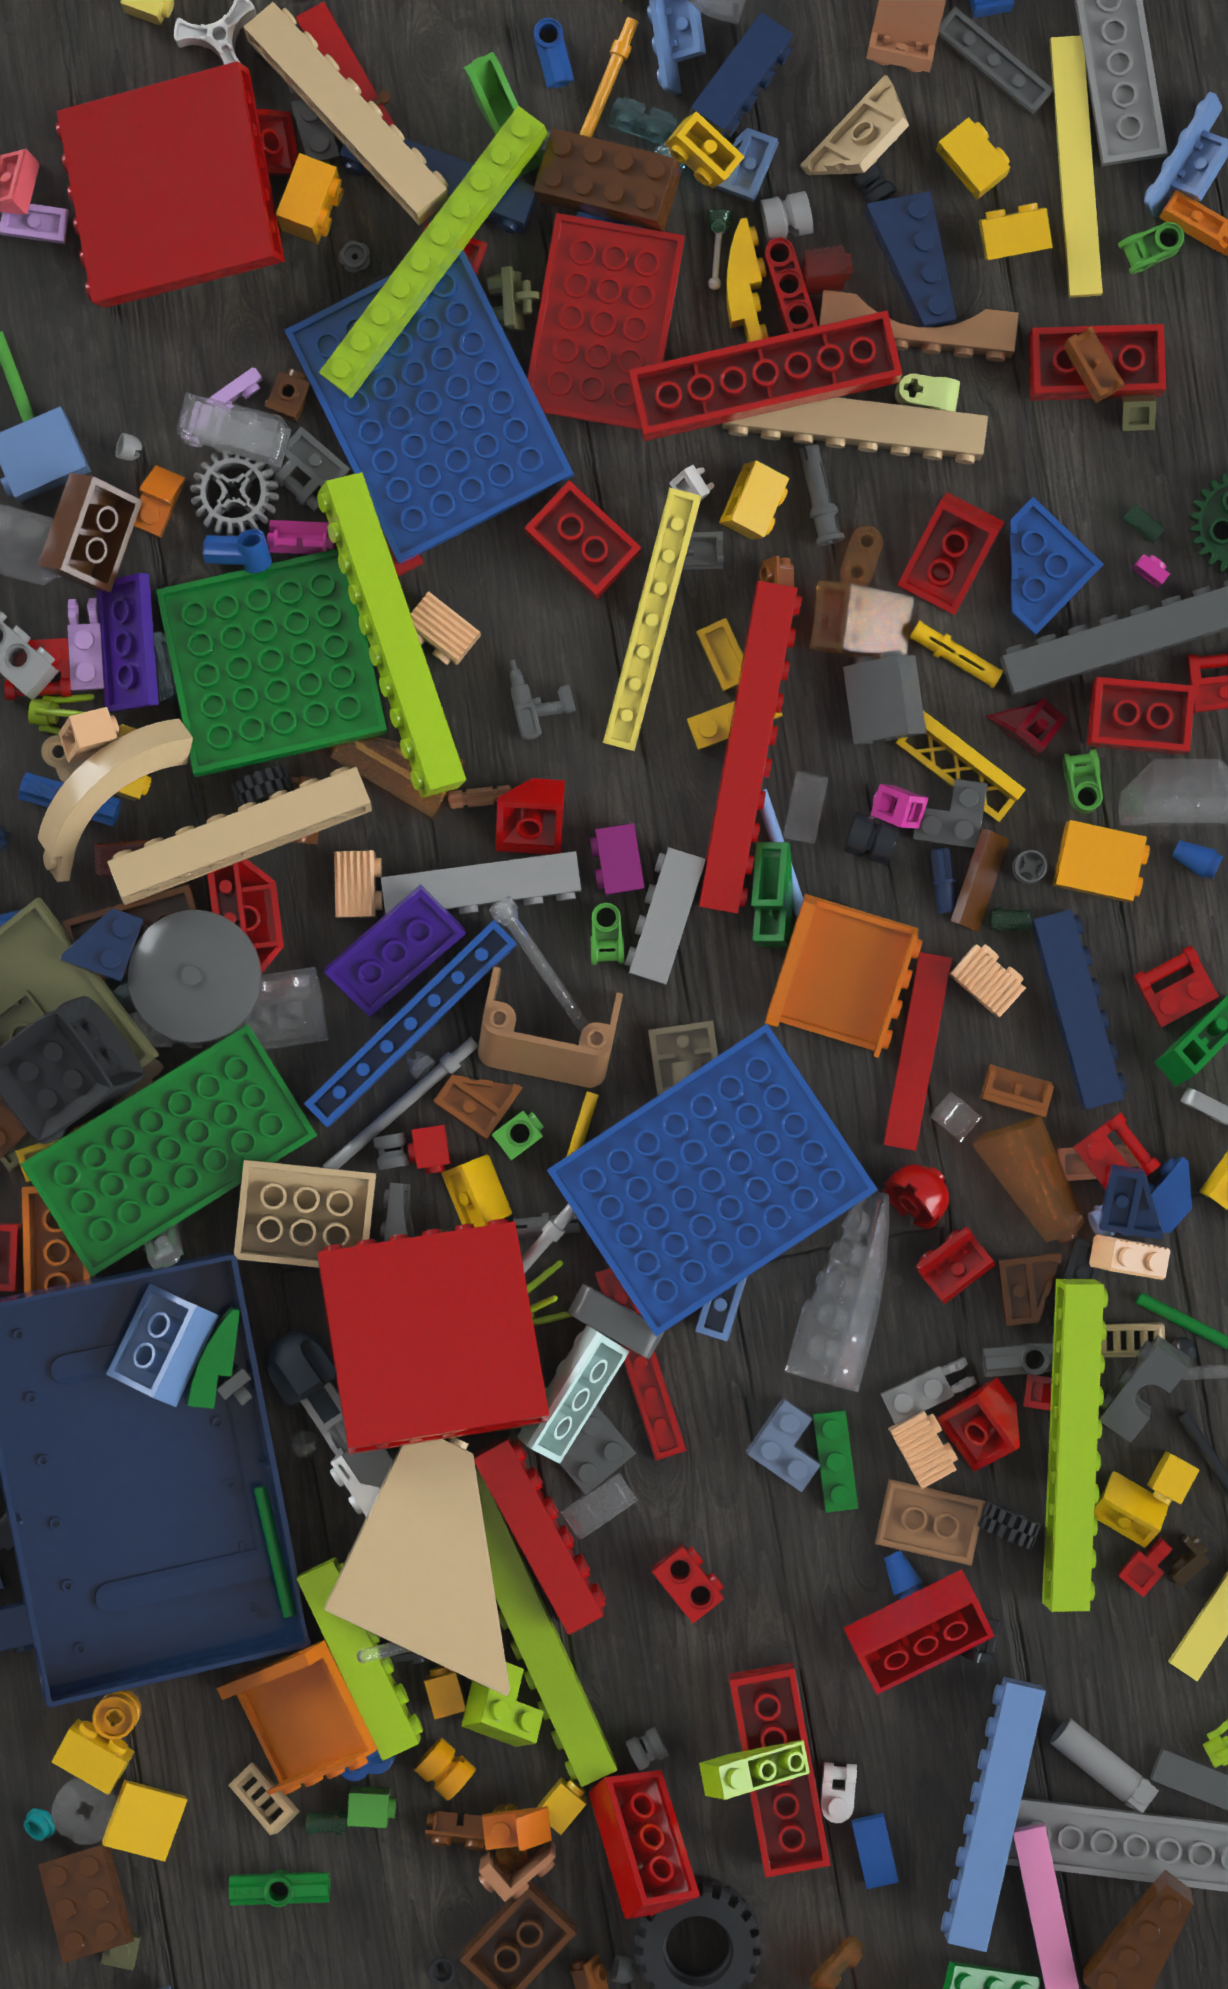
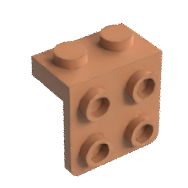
M879 0L866 59L873 60L880 65L893 64L902 66L912 72H930L946 0Z
M552 1841L547 1842L513 1873L506 1868L492 1850H488L480 1857L479 1873L481 1876L478 1878L490 1893L495 1890L504 1902L511 1896L517 1899L529 1888L527 1882L536 1875L539 1877L544 1876L555 1865L553 1860L556 1857V1845Z

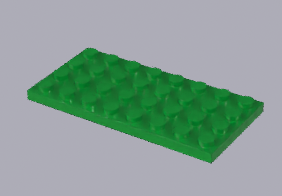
M246 1024L20 1164L92 1277L241 1184L244 1160L275 1163L315 1138L317 1134L249 1024Z

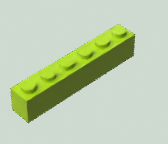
M334 1557L300 1573L297 1581L369 1730L382 1761L418 1745L421 1739L419 1733L423 1732V1728L415 1713L410 1715L405 1704L409 1702L407 1693L401 1683L396 1685L391 1675L395 1671L392 1661L387 1653L382 1655L377 1645L380 1637L324 1610V1605L344 1565V1562L339 1564L337 1558Z

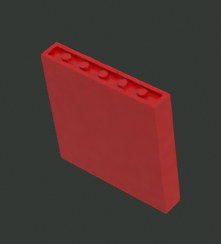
M236 61L57 111L59 122L56 123V131L63 143L64 154L62 155V163L69 176L68 196L75 208L74 228L81 241L82 249L79 255L87 273L86 293L92 303L108 308L285 262L249 68Z
M495 1219L487 1222V1226L474 1227V1224H463L456 1226L455 1231L443 1233L441 1229H431L422 1232V1236L409 1238L408 1234L391 1236L389 1241L376 1243L375 1239H367L357 1242L356 1246L343 1248L341 1244L324 1247L322 1252H317L348 1455L548 1422L549 1409L515 1221L507 1222V1219Z

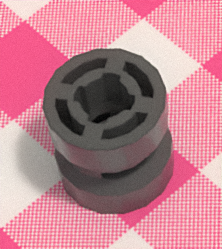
M1027 850L1020 853L1011 864L1013 877L1022 884H1031L1039 881L1047 872L1046 858L1036 850Z
M405 1132L373 1138L374 1148L379 1152V1158L377 1159L378 1170L410 1165L409 1155L405 1153L404 1149L406 1143ZM398 1147V1150L384 1152V1149Z
M655 1726L646 1730L645 1735L640 1738L634 1736L626 1740L628 1750L640 1771L649 1767L650 1762L656 1759L661 1761L670 1756Z

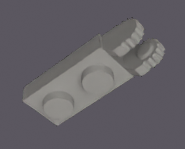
M965 1357L943 1367L937 1366L882 1392V1399L894 1424L954 1397L955 1393L975 1385L977 1382L974 1376L965 1377L950 1386L945 1378V1375L957 1372L968 1365Z

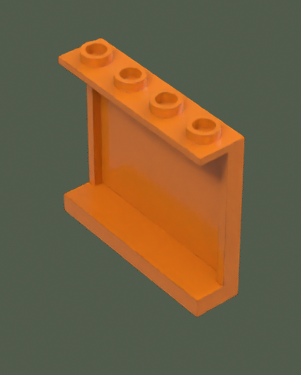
M805 894L768 1008L765 1024L778 1027L779 1022L873 1050L874 1057L879 1058L881 1049L887 1050L891 1041L893 1031L888 1030L891 1018L897 1020L903 1001L898 1000L901 988L907 989L911 980L913 970L908 969L911 957L917 959L923 940L918 939V928Z
M325 1640L238 1674L216 1688L222 1700L237 1695L279 1783L267 1790L268 1795L282 1791L283 1795H287L299 1789L302 1783H304L305 1787L316 1784L323 1779L324 1775H326L327 1779H332L346 1771V1767L350 1771H354L367 1764L368 1760L366 1757L377 1750Z

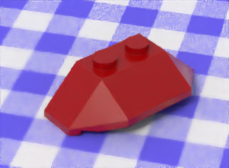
M248 859L207 874L212 913L233 921L248 935L258 953L263 973L284 948L276 881Z

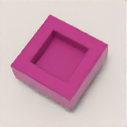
M1143 554L1132 567L1134 572L1155 588L1160 587L1170 575L1165 570L1166 565L1153 555L1147 557Z

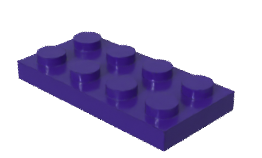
M137 573L116 578L111 593L96 590L98 619L101 629L104 701L109 713H119L159 705L149 574Z
M420 884L325 967L324 973L370 1017L466 934V929Z

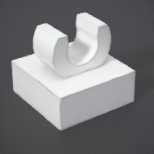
M694 465L685 468L669 483L674 489L702 496L701 500L714 487L713 482L706 485L701 478L705 469H696Z

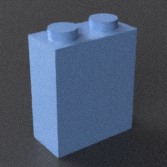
M61 406L0 432V466L5 475L0 480L8 497L13 495L19 503L67 483L70 473L85 475L91 472L66 412Z

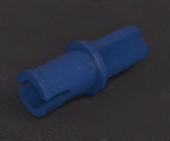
M949 848L934 849L931 851L934 877L931 885H935L937 914L954 912L956 906L954 882H957V879H953Z

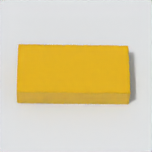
M724 618L696 631L723 692L738 685L743 653L727 619Z

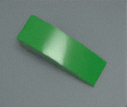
M788 842L756 843L751 906L755 909L752 941L759 947H788L792 936L793 885L790 844Z
M230 1307L214 1326L189 1379L184 1402L187 1406L214 1409L218 1375L232 1377L240 1314L239 1309Z

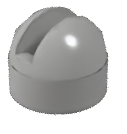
M122 433L116 446V458L125 461H133L139 458L140 453L138 451L142 450L141 441L133 435Z

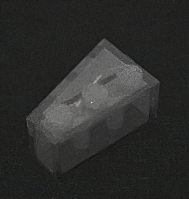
M187 392L185 393L176 428L179 436L184 438L183 442L195 447L207 445L224 454H236L279 468L282 467L291 434V429L280 415Z

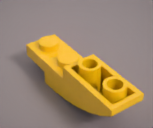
M746 217L740 219L730 249L726 275V301L730 328L743 326L748 343L768 338L765 324L759 325L757 312H761V304L758 293L751 292V290L761 288L762 278L766 277V270L763 258L756 257L754 246H758L759 242L755 226L749 227Z

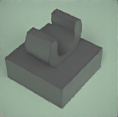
M240 1366L232 1371V1377L225 1376L217 1383L216 1391L224 1400L233 1395L243 1406L253 1398L243 1386L251 1378Z

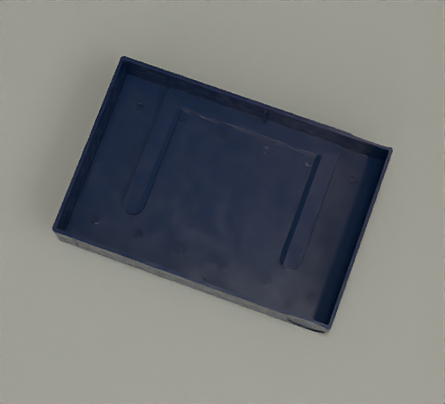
M223 1251L1 1297L0 1480L36 1664L38 1665L41 1689L46 1705L48 1707L59 1706L309 1647L311 1640L308 1637L303 1615L300 1585L297 1581V1567L237 1257ZM149 1283L219 1315L217 1322L230 1307L240 1310L233 1370L240 1366L251 1378L243 1386L251 1394L252 1399L242 1406L233 1395L224 1400L216 1391L214 1409L187 1406L184 1403L188 1387L187 1383L179 1403L175 1407L154 1399L106 1375ZM218 1375V1382L222 1380L225 1376ZM267 1485L296 1609V1615L286 1618L283 1617L254 1493V1488Z

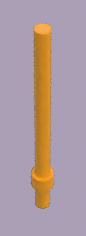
M627 17L618 40H614L609 52L611 58L586 116L580 135L593 136L621 65L629 57L632 50L630 43L639 24L633 18Z

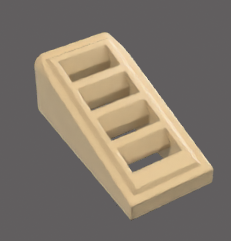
M1164 1323L1106 1324V1330L1113 1331V1350H1107L1106 1332V1338L1102 1341L1101 1354L1104 1357H1136L1139 1349L1134 1348V1331H1140L1141 1348L1148 1341V1331H1153V1339L1157 1335L1165 1339ZM1120 1331H1126V1349H1121Z
M252 1762L229 1784V1787L270 1835L277 1834L300 1811L286 1795H283L282 1791L268 1795L267 1790L275 1784ZM252 1777H255L258 1781L245 1791L242 1787ZM264 1787L266 1791L255 1801L252 1796ZM272 1797L275 1802L264 1810L262 1806ZM281 1807L284 1812L274 1821L271 1816Z

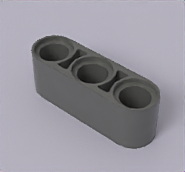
M584 1283L567 1310V1313L648 1359L651 1358L665 1333L664 1331L655 1336L642 1315Z

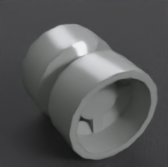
M806 191L787 194L786 199L783 201L778 196L760 200L761 217L768 242L779 237L786 239L788 233H792L795 237L813 233L812 213Z

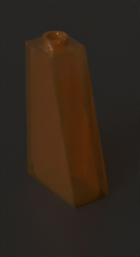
M375 736L329 748L333 752L330 756L332 760L344 767H349V769L357 767L360 777L433 820L450 792L447 791L421 798L419 790H416L412 784L410 775L412 768L409 760L405 759L401 752L400 742ZM459 758L462 768L464 769L466 766V762L463 759Z
M1041 1115L982 1133L973 1143L975 1150L1046 1242L1058 1239L1062 1243L1075 1238L1085 1221Z

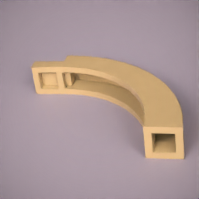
M180 719L147 725L114 740L88 758L65 781L49 805L38 834V840L45 849L43 854L44 865L47 870H50L57 882L70 880L74 855L81 834L93 815L110 797L144 775L160 769L186 765L188 763L193 737Z

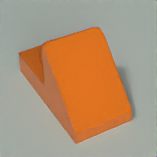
M155 465L140 486L139 491L142 493L140 499L143 501L134 527L161 538L186 478Z
M548 1806L482 1814L486 1850L518 1846L519 1851H524L552 1841Z

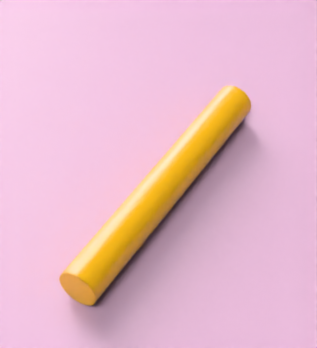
M586 1091L567 1156L584 1145L599 1095Z

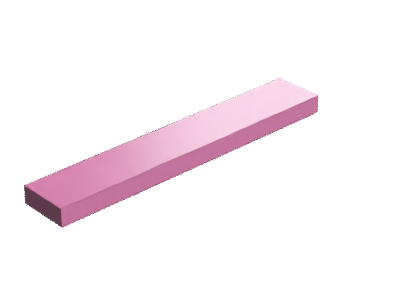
M1045 1823L1015 1828L1013 1837L1045 1989H1079Z

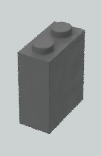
M902 650L883 652V658L875 660L874 656L855 658L856 664L843 667L854 745L876 744L926 734L915 655H902Z

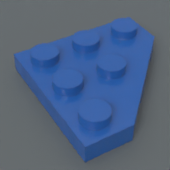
M1034 497L1009 521L1011 614L1035 636L1104 565Z

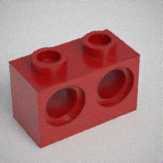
M681 1543L651 1568L652 1573L690 1621L695 1623L724 1600L721 1592L724 1586L713 1572L707 1575L700 1564L704 1560L694 1547L691 1546L687 1549ZM677 1560H683L689 1565L688 1572L683 1576H676L670 1570L671 1565ZM698 1586H704L710 1591L709 1597L703 1602H697L691 1597L692 1590Z

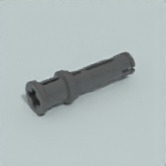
M814 444L805 446V449L800 448L798 451L811 498L812 509H810L809 516L810 519L814 520L818 538L815 540L816 545L827 546L843 541L845 536L844 533L840 532L836 514L839 512L838 507L831 502L819 445Z

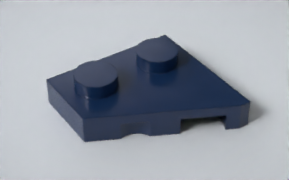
M111 908L61 955L60 961L121 983L144 919Z
M1111 1164L1099 1220L1100 1230L1163 1240V1232L1144 1169Z

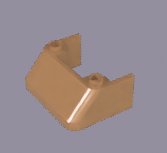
M493 967L478 1045V1056L481 1062L486 1066L588 1088L600 1085L606 1077L623 994L616 993L610 1025L599 1022L591 1023L582 1030L579 1045L514 1032L516 1024L514 1009L507 1003L495 1001L502 969Z

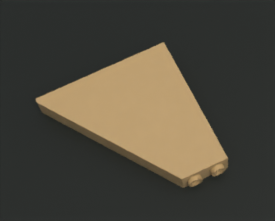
M455 1437L449 1438L448 1441L441 1439L400 1446L324 1605V1610L508 1696L510 1686L473 1453L466 1450L469 1445L468 1443Z

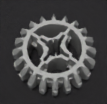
M238 448L235 451L234 458H231L228 449L223 450V460H219L215 453L212 454L211 459L214 464L211 467L206 462L200 464L203 470L206 471L205 475L194 473V478L201 482V485L194 484L190 487L193 493L200 494L193 497L191 503L195 506L203 505L197 509L196 515L199 518L208 515L203 524L209 528L216 522L214 531L219 535L223 532L225 526L227 527V535L234 536L235 528H239L240 533L246 531V527L249 525L252 529L259 530L255 523L259 519L263 524L267 525L269 520L264 515V512L267 511L271 514L276 512V508L268 504V502L279 501L278 494L269 492L279 487L277 481H267L274 475L273 470L270 468L262 471L266 465V461L263 458L253 464L255 461V454L253 452H249L244 460L243 451ZM234 468L247 470L246 474L242 473L234 479H229L221 474L226 470ZM256 477L261 485V495L257 505L248 498V491L253 486L251 482ZM213 481L222 490L221 496L217 500L218 505L214 509H212L209 501V491ZM224 483L230 488L235 487L236 490L237 486H239L241 496L246 503L240 498L235 499L234 496L233 500H230L231 495ZM236 507L243 508L249 512L247 515L239 518L222 516L224 512L228 513Z

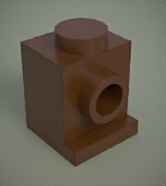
M288 369L287 374L279 371L270 396L265 403L267 412L298 424L312 389L310 382L305 381L307 376L294 369ZM286 387L294 388V394L291 397L283 395V390Z

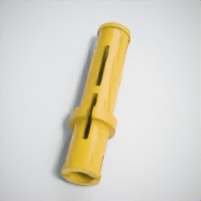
M919 620L909 636L911 640L913 639L933 651V656L936 658L943 657L965 672L988 684L991 688H994L1004 670L995 667L975 653L952 641V636L949 634L942 635ZM959 655L965 658L966 660L970 661L971 663L975 664L976 666L980 667L982 670L959 657Z

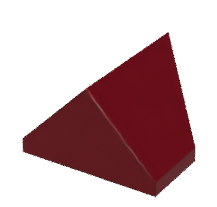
M1044 698L1035 703L985 716L1033 757H1036L1044 750L1067 719Z

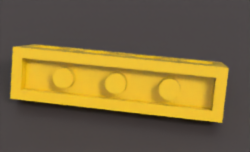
M923 710L929 748L914 749L905 742L908 737L898 739L895 744L952 788H954L955 779L947 773L955 772L956 779H961V771L973 770L979 775L980 782L984 783L985 779L992 785V787H987V791L999 790L1009 798L999 812L988 806L987 799H985L983 812L999 823L1026 789ZM932 739L942 747L933 748ZM947 750L953 755L954 768L942 770L936 766L934 752ZM928 752H929V754H930V760L927 759V758H926L924 755H922L921 753H928ZM958 759L967 767H959Z

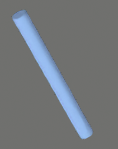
M767 789L762 790L766 791L763 810H760L770 841L784 842ZM792 866L793 910L795 916L798 917L803 896Z

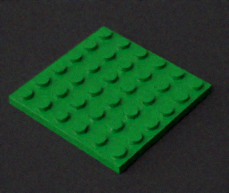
M338 549L275 562L268 569L260 573H249L244 569L156 589L182 721L193 737L189 755L195 777L388 734L374 665L369 656L368 638L360 630V614L357 605H354L350 600L348 593L350 584L347 575L343 574L339 568Z

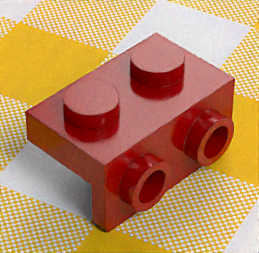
M965 1227L962 1230L958 1229L949 1234L945 1239V1243L936 1250L932 1249L923 1254L915 1267L940 1301L946 1304L996 1264L973 1236L970 1229Z

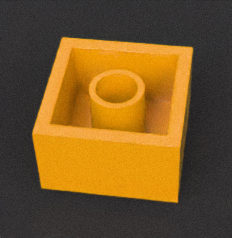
M299 153L276 212V217L282 231L315 244H319L321 236L326 237L332 224V218L329 215L333 206H339L344 193L337 167Z

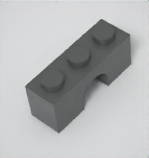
M1159 1335L1151 1343L1146 1341L1141 1346L1136 1355L1139 1358L1132 1368L1129 1366L1124 1368L1117 1379L1119 1385L1113 1392L1108 1390L1104 1394L1103 1404L1099 1406L1098 1419L1101 1420V1423L1130 1443L1149 1421L1151 1415V1406L1139 1398L1138 1390L1146 1385H1157L1171 1393L1190 1368V1357Z

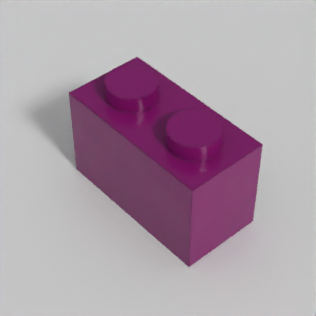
M634 823L595 829L596 837L590 838L593 857L599 856L601 869L595 870L598 890L605 889V896L644 890Z

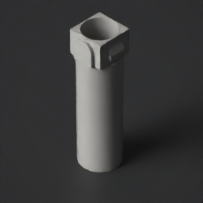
M1070 1717L1065 1719L1053 1733L1050 1744L1120 1801L1124 1802L1125 1806L1132 1808L1136 1812L1143 1813L1159 1792L1158 1789L1151 1785L1148 1779L1142 1778V1775Z

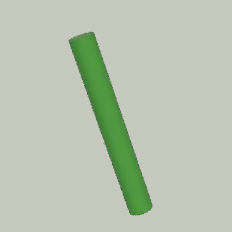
M0 331V363L21 419L25 422L35 416L5 336Z

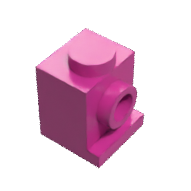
M879 784L878 791L873 798V808L870 815L898 827L919 829L929 798L895 785Z

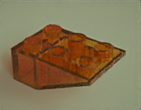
M819 580L816 585L809 650L860 657L874 656L876 659L883 658V652L902 650V655H907L914 597L853 584Z

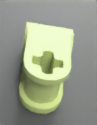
M916 373L908 374L897 385L895 398L897 403L904 406L956 412L960 381L947 377H932ZM909 384L914 385V391L918 392L913 398L909 397V391L904 390Z

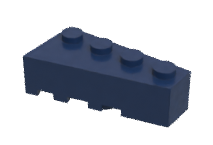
M761 12L691 106L688 117L697 111L725 139L731 137L737 129L745 112L748 113L755 104L760 89L763 88L765 90L775 75L773 71L778 64L783 66L793 50L789 47L793 33Z
M931 191L867 203L863 214L868 224H870L876 236L875 239L890 265V270L902 290L903 297L917 326L937 328L954 325L957 318Z

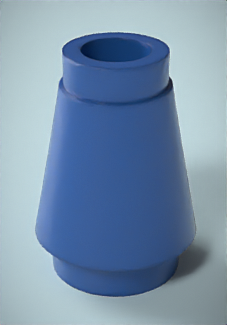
M1180 840L1172 858L1202 879L1204 877L1213 879L1223 859V855L1216 853L1217 849Z
M901 1550L883 1558L886 1563L885 1566L894 1596L897 1595L899 1600L923 1589L921 1585L923 1580Z

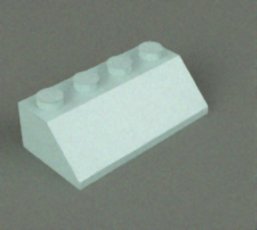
M586 1325L584 1330L575 1338L574 1346L566 1359L558 1365L556 1375L550 1385L545 1388L549 1409L548 1422L521 1426V1431L517 1438L530 1449L560 1464L630 1351Z

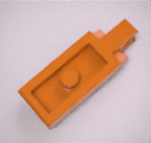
M1175 190L1159 218L1166 222L1178 224L1186 234L1217 252L1228 256V219L1182 192Z

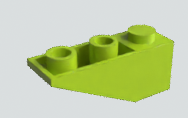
M804 1740L727 1754L699 1763L705 1796L723 1800L810 1773Z

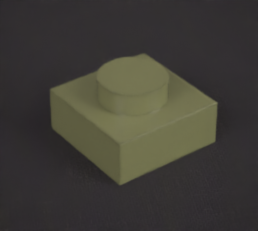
M1155 394L1122 396V431L1155 430Z
M133 1933L134 1942L103 1951L101 1964L133 1971L141 1935Z

